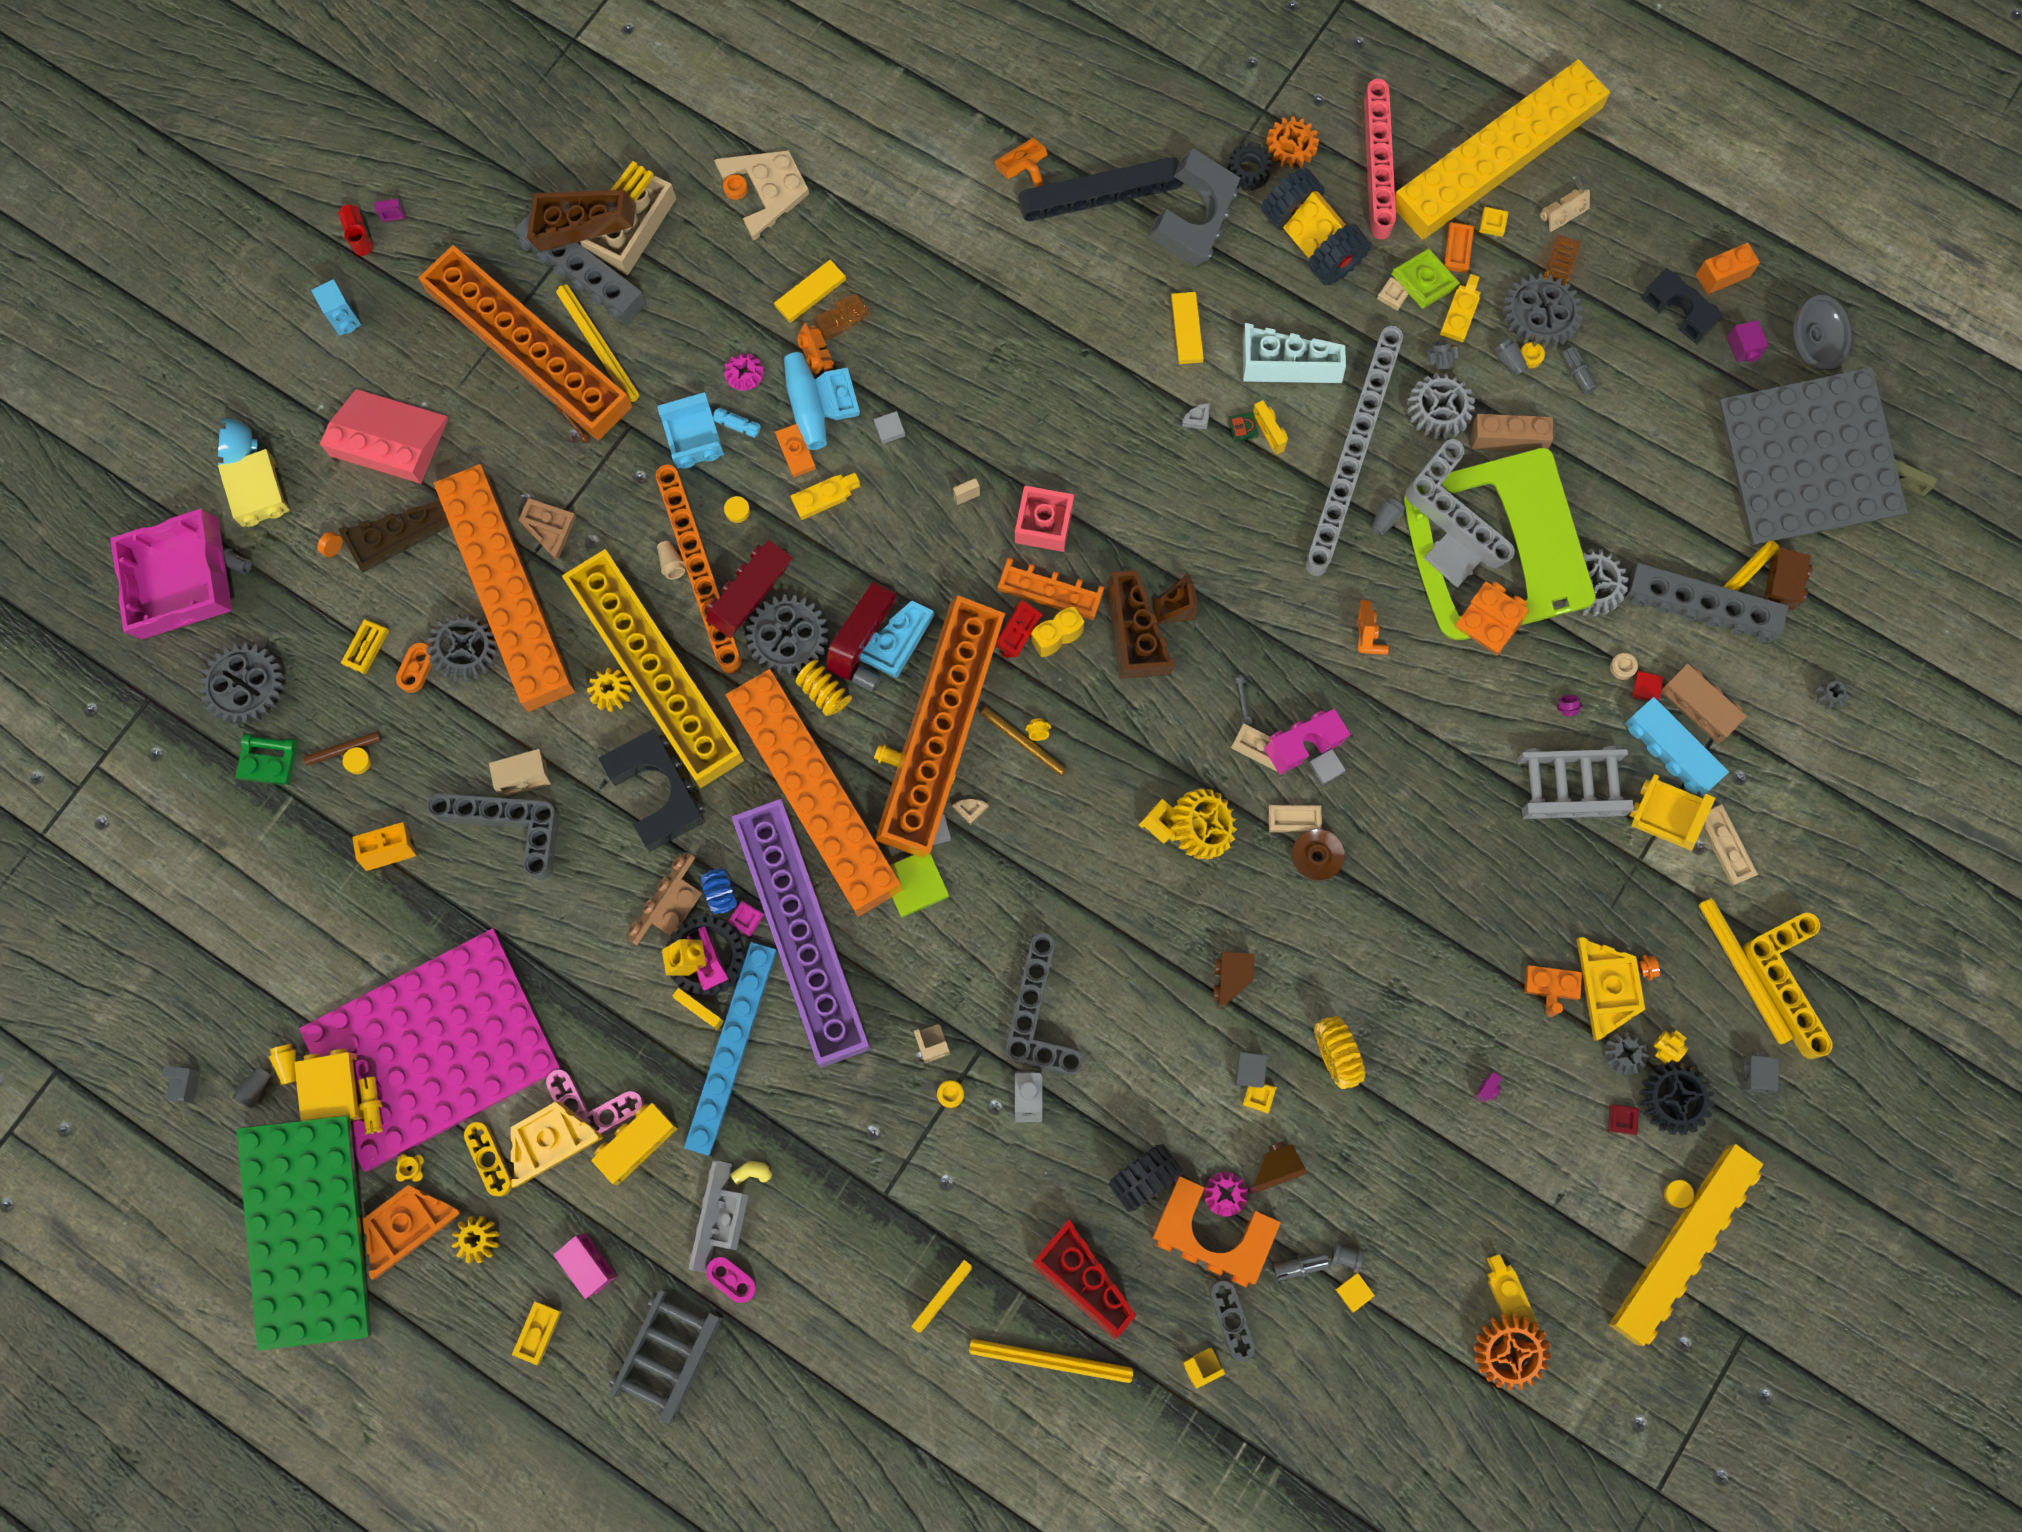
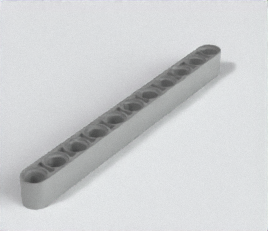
M1388 326L1381 332L1306 560V569L1314 576L1323 575L1327 571L1403 340L1402 331L1396 326ZM1390 339L1394 342V344H1390L1385 340ZM1378 361H1385L1388 365H1381ZM1371 382H1377L1381 386L1375 387L1371 384ZM1364 404H1371L1374 408L1369 409ZM1357 425H1363L1367 430H1360L1357 428ZM1349 447H1356L1360 452H1353ZM1342 469H1349L1353 474L1347 475ZM1335 491H1342L1346 496L1339 497L1335 494ZM1335 513L1339 518L1331 519L1327 514ZM1327 535L1332 541L1325 542L1320 536ZM1313 558H1321L1324 564H1316Z

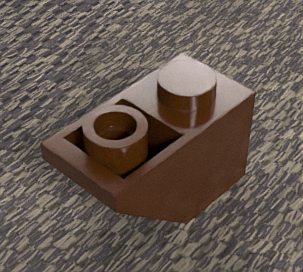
M1222 951L1220 959H1215L1214 974L1219 975V985H1214L1213 1001H1218L1217 1008L1223 1009L1252 983L1255 954Z

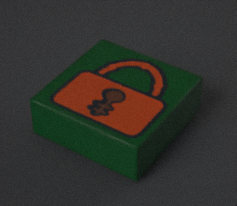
M1253 412L1228 417L1233 442L1258 438L1259 433Z

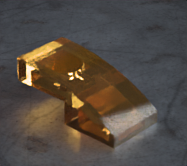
M856 293L836 302L834 309L815 316L813 323L821 330L823 338L827 341L859 323L869 315V311Z

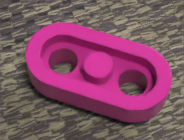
M723 1257L710 1261L706 1269L707 1278L735 1302L745 1303L755 1296L757 1287L754 1279L732 1261ZM720 1266L726 1269V1274L723 1277L717 1275V1269ZM742 1283H745L748 1287L745 1294H741L738 1291V1287Z

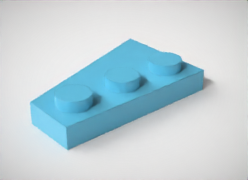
M914 601L909 602L889 620V624L873 635L862 652L860 660L897 678L935 616L934 611Z

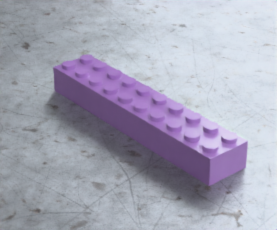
M782 799L732 816L818 1066L823 1068L871 1050Z

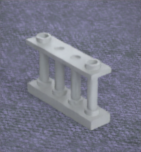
M1607 746L1602 748V750L1541 752L1539 748L1526 749L1517 758V764L1529 765L1532 800L1522 808V818L1545 819L1629 815L1634 810L1633 800H1624V797H1621L1617 761H1621L1628 755V750L1618 749V746ZM1606 761L1610 793L1608 801H1598V798L1594 796L1591 762ZM1565 762H1580L1584 794V798L1581 801L1572 802L1571 798L1568 797ZM1539 763H1554L1558 796L1555 802H1545V799H1542Z

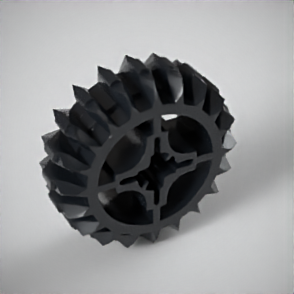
M1673 1062L1666 1063L1665 1067L1660 1064L1656 1066V1072L1651 1070L1647 1073L1650 1079L1642 1080L1641 1083L1647 1089L1639 1090V1094L1646 1096V1099L1639 1101V1104L1641 1106L1647 1105L1648 1110H1645L1643 1115L1653 1116L1650 1120L1651 1125L1660 1122L1659 1131L1663 1132L1668 1128L1670 1135H1676L1677 1132L1681 1136L1687 1135L1688 1130L1691 1133L1697 1132V1125L1700 1127L1705 1126L1706 1121L1704 1118L1712 1116V1113L1707 1108L1714 1107L1715 1103L1708 1101V1098L1714 1096L1715 1093L1713 1091L1707 1092L1705 1087L1710 1086L1711 1082L1701 1081L1704 1073L1699 1072L1694 1075L1695 1066H1688L1685 1070L1684 1062L1677 1063L1676 1067ZM1667 1078L1666 1092L1663 1096L1658 1097L1659 1086ZM1678 1078L1685 1081L1692 1088L1693 1092L1686 1090L1682 1085V1081H1679ZM1673 1095L1687 1097L1686 1099L1681 1100V1102L1674 1100H1666L1668 1098L1673 1097ZM1696 1100L1695 1109L1687 1119L1685 1114L1688 1113L1687 1106L1690 1101ZM1660 1105L1668 1107L1671 1115L1675 1116V1119L1665 1114Z

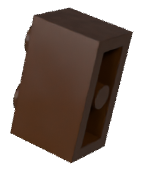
M1780 548L1771 557L1764 599L1787 605L1790 610H1794L1801 603H1804L1808 595V588H1805L1806 580L1809 579L1812 572V565L1809 564L1811 555Z

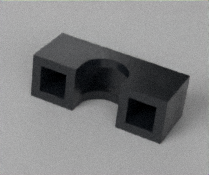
M1668 268L1647 287L1641 297L1643 301L1659 314L1668 306L1681 308L1686 318L1678 330L1696 345L1717 325L1724 315L1717 306L1705 300L1696 289L1691 288L1681 280L1678 274L1670 271Z

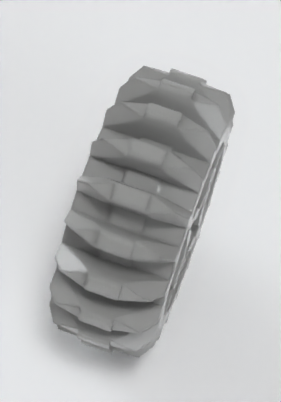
M1436 373L1432 379L1427 375L1423 382L1419 381L1416 383L1407 401L1409 406L1407 415H1412L1411 423H1418L1417 431L1425 429V437L1430 433H1434L1435 439L1442 434L1446 440L1450 434L1455 437L1459 431L1463 432L1466 429L1467 424H1470L1473 419L1475 398L1470 397L1471 389L1464 390L1465 382L1458 384L1457 376L1450 380L1447 373L1443 375V378H1440ZM1422 398L1426 401V405L1430 409L1429 413H1427L1423 407ZM1453 400L1457 402L1460 414L1456 411V407L1452 403Z
M1592 548L1588 549L1586 553L1582 550L1586 566L1592 567L1589 571L1590 579L1593 576L1591 582L1593 581L1592 585L1595 586L1593 588L1595 594L1610 593L1605 598L1595 599L1591 607L1582 610V614L1584 616L1591 611L1593 617L1597 616L1599 612L1605 615L1609 612V609L1615 610L1618 606L1617 603H1621L1624 600L1623 594L1628 590V587L1625 586L1628 578L1622 575L1626 572V568H1618L1620 560L1613 562L1611 560L1612 553L1608 554L1607 557L1603 556V549L1599 550L1597 554L1594 553Z

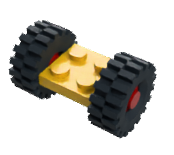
M1307 168L1299 169L1296 173L1289 174L1287 179L1284 178L1280 185H1276L1273 188L1274 191L1267 195L1268 199L1264 200L1261 209L1276 229L1285 230L1310 260L1308 267L1325 286L1327 284L1331 285L1333 282H1338L1341 277L1347 276L1348 272H1352L1355 266L1362 262V259L1368 255L1367 252L1371 250L1372 243L1356 224L1346 225L1322 197L1325 193L1324 186Z

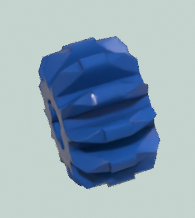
M715 868L702 874L701 883L710 910L714 914L736 908L737 900L728 872L724 868Z

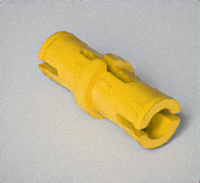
M367 1077V1080L364 1078L359 1079L358 1083L362 1101L359 1107L363 1111L365 1134H375V1131L380 1133L383 1131L379 1109L382 1107V1103L378 1100L376 1077Z

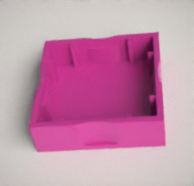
M198 509L170 518L153 527L140 528L110 538L114 569L119 582V605L123 632L139 639H146L232 611L217 517L202 509Z

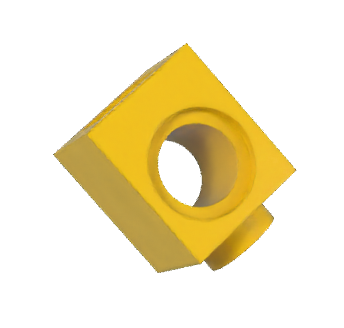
M679 939L662 949L666 975L689 976L696 972L698 968L706 966L702 940Z

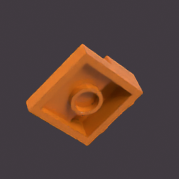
M1485 582L1471 600L1470 606L1455 624V628L1498 656L1527 618L1529 609L1526 608L1527 603L1518 596L1511 598L1506 595L1505 588L1499 583L1493 582L1489 584Z

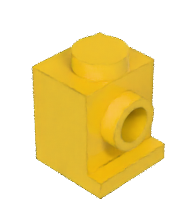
M1161 799L1140 822L1139 826L1141 828L1145 827L1163 844L1168 839L1173 842L1176 832L1170 829L1174 826V822L1169 818L1176 814L1172 807L1165 800Z

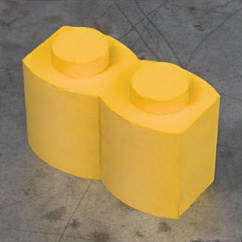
M1075 607L1066 608L1060 611L1053 620L1042 622L1036 626L1031 633V643L1041 657L1052 655L1059 650L1062 644L1071 643L1082 635L1084 620Z

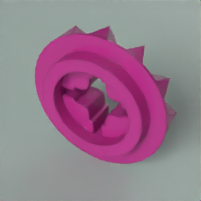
M740 353L736 357L731 356L730 361L725 364L724 375L727 383L732 388L746 391L755 388L761 382L764 369L760 360L751 353L749 355ZM747 364L749 373H744L740 377L738 369H743Z
M1220 1172L1207 1181L1204 1188V1199L1208 1208L1215 1214L1232 1216L1240 1212L1247 1202V1188L1243 1180L1237 1175L1230 1172ZM1217 1185L1224 1189L1234 1186L1235 1188L1232 1189L1233 1191L1230 1195L1235 1203L1228 1199L1221 1200L1218 1203L1217 1200L1222 1193Z

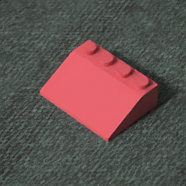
M356 389L329 422L320 445L331 457L421 484L446 426L448 417Z

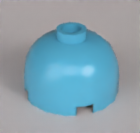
M221 418V422L226 423V428H220L218 457H223V463L218 462V465L235 463L245 456L257 452L258 439H252V432L247 424L232 418Z

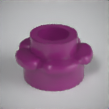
M1565 695L1558 699L1557 710L1564 716L1577 715L1579 709L1583 708L1580 698L1576 695Z

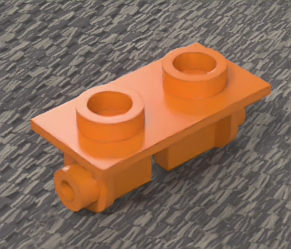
M804 323L797 336L799 347L803 349L806 362L814 378H817L821 370H824V372L832 371L834 362L828 349L819 350V348H825L826 346L821 330L816 326L808 328L807 323Z

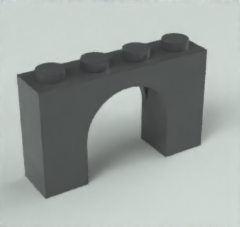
M1192 148L1182 156L1174 177L1201 195L1206 206L1205 222L1202 225L1191 224L1166 209L1155 218L1148 238L1196 267L1203 261L1207 262L1213 253V248L1211 247L1222 232L1220 226L1230 213V202L1238 194L1239 188L1237 186L1240 177Z

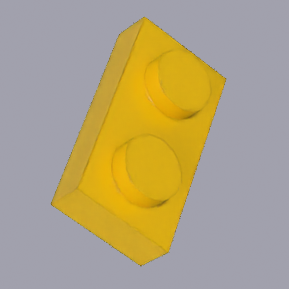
M1263 400L1254 404L1253 414L1255 421L1275 455L1284 452L1288 437L1282 427L1279 428L1276 423L1273 409L1270 406L1267 407Z
M534 1301L512 1355L532 1364L540 1365L562 1311Z

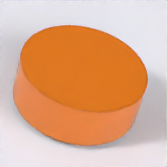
M732 174L726 177L723 182L724 193L728 198L739 200L747 194L748 186L743 176Z
M333 531L325 533L318 541V552L325 557H333L341 549L343 539Z

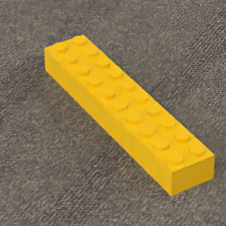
M1579 59L1399 189L1395 194L1396 212L1422 240L1426 239L1603 109L1611 92Z
M604 549L562 575L700 789L742 763L744 759L607 550Z

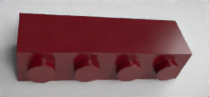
M767 540L763 546L759 544L750 555L751 561L748 564L746 562L742 563L736 572L737 578L734 581L729 579L721 590L723 595L719 599L714 597L706 608L709 613L705 621L730 639L787 570L793 558L770 540Z

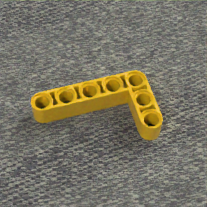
M1803 913L1750 940L1742 948L1791 1032L1792 1040L1800 1053L1807 1059L1828 1055L1832 1050L1833 1043L1780 953L1819 932V919L1812 913ZM1800 921L1807 925V933L1801 930L1799 926ZM1777 933L1784 936L1785 944H1781L1777 940ZM1754 945H1758L1762 949V956H1758L1755 953ZM1769 968L1776 972V980L1770 978L1768 974ZM1783 992L1789 994L1791 998L1790 1004L1783 1000ZM1798 1015L1805 1021L1804 1028L1800 1027L1797 1023ZM1813 1039L1819 1044L1818 1052L1812 1048L1811 1042Z

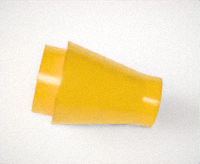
M292 1044L270 1049L271 1056L268 1057L280 1079L281 1085L296 1082L294 1063L296 1062V1049L293 1050Z

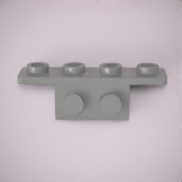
M713 1160L705 1196L702 1200L701 1215L696 1227L694 1246L690 1254L689 1270L706 1273L707 1266L712 1259L714 1246L737 1250L749 1195L727 1191L732 1170L731 1163Z

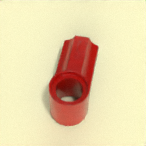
M350 204L342 206L337 213L344 230V238L355 254L359 256L369 254L373 250L374 245L367 232L359 207Z

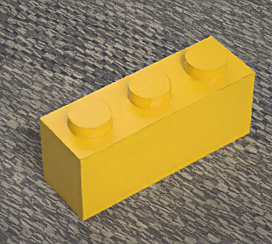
M656 1104L643 1105L635 1113L636 1118L629 1125L625 1123L614 1133L616 1137L609 1144L605 1142L595 1150L594 1154L596 1156L591 1161L613 1185L618 1186L678 1129Z

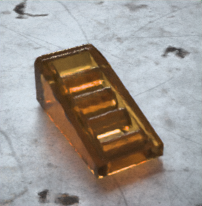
M1557 235L1543 275L1544 279H1548L1549 275H1552L1554 282L1561 278V285H1566L1570 279L1581 242ZM1560 244L1572 247L1573 250L1561 247ZM1561 251L1570 254L1571 257L1559 254L1557 252ZM1558 258L1567 261L1568 264L1557 261L1555 259ZM1553 265L1565 268L1566 271L1555 268Z

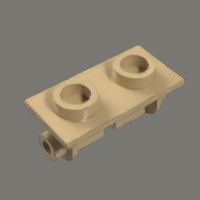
M1574 189L1571 193L1560 199L1562 205L1554 202L1542 209L1540 217L1543 221H1549L1550 232L1590 209L1589 189L1585 191Z

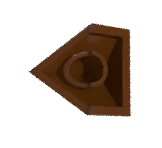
M1188 573L1159 598L1153 599L1157 624L1195 620L1198 606L1194 583Z

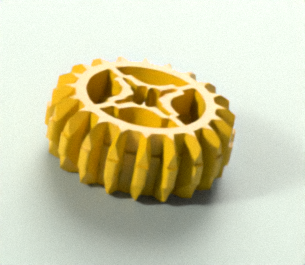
M1200 788L1184 794V797L1177 800L1178 805L1172 808L1176 815H1172L1169 818L1174 822V826L1170 829L1176 832L1173 840H1179V848L1186 849V855H1193L1194 859L1208 860L1224 854L1223 851L1230 848L1229 843L1235 840L1231 834L1237 830L1233 827V822L1237 819L1231 817V812L1234 809L1227 808L1228 800H1221V793H1214L1213 789L1204 790ZM1197 805L1203 806L1200 811H1195ZM1209 836L1212 837L1209 844L1204 842Z
M1333 1016L1316 1023L1314 1033L1317 1046L1327 1071H1329L1331 1078L1334 1079L1335 1084L1341 1089L1355 1087L1363 1082L1366 1074L1363 1060L1352 1033H1350L1344 1020L1339 1016Z

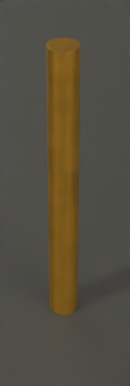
M985 707L980 713L982 717L1060 777L1066 772V767L989 708Z

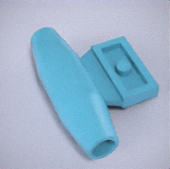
M800 352L790 353L784 357L786 388L795 422L807 448L810 450L821 449L827 445L825 417L840 420L856 417L860 414L848 368L824 372L815 379L804 355Z

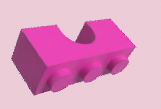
M1335 709L1326 713L1324 710H1321L1314 714L1311 720L1306 723L1304 720H1301L1290 727L1291 730L1285 733L1283 730L1274 733L1269 737L1270 742L1264 750L1281 775L1301 765L1309 756L1303 741L1313 743L1320 753L1323 754L1343 744L1351 734Z

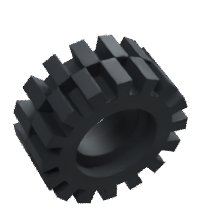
M1248 142V147L1242 143L1240 144V149L1236 147L1233 153L1231 152L1228 170L1240 177L1237 187L1239 188L1243 185V190L1247 191V187H1251V191L1255 190L1256 185L1260 189L1263 187V183L1266 184L1270 177L1272 168L1271 154H1267L1265 147L1261 150V144L1258 143L1256 147H1252L1253 142ZM1252 161L1259 166V169L1255 172H1247L1241 168V163Z

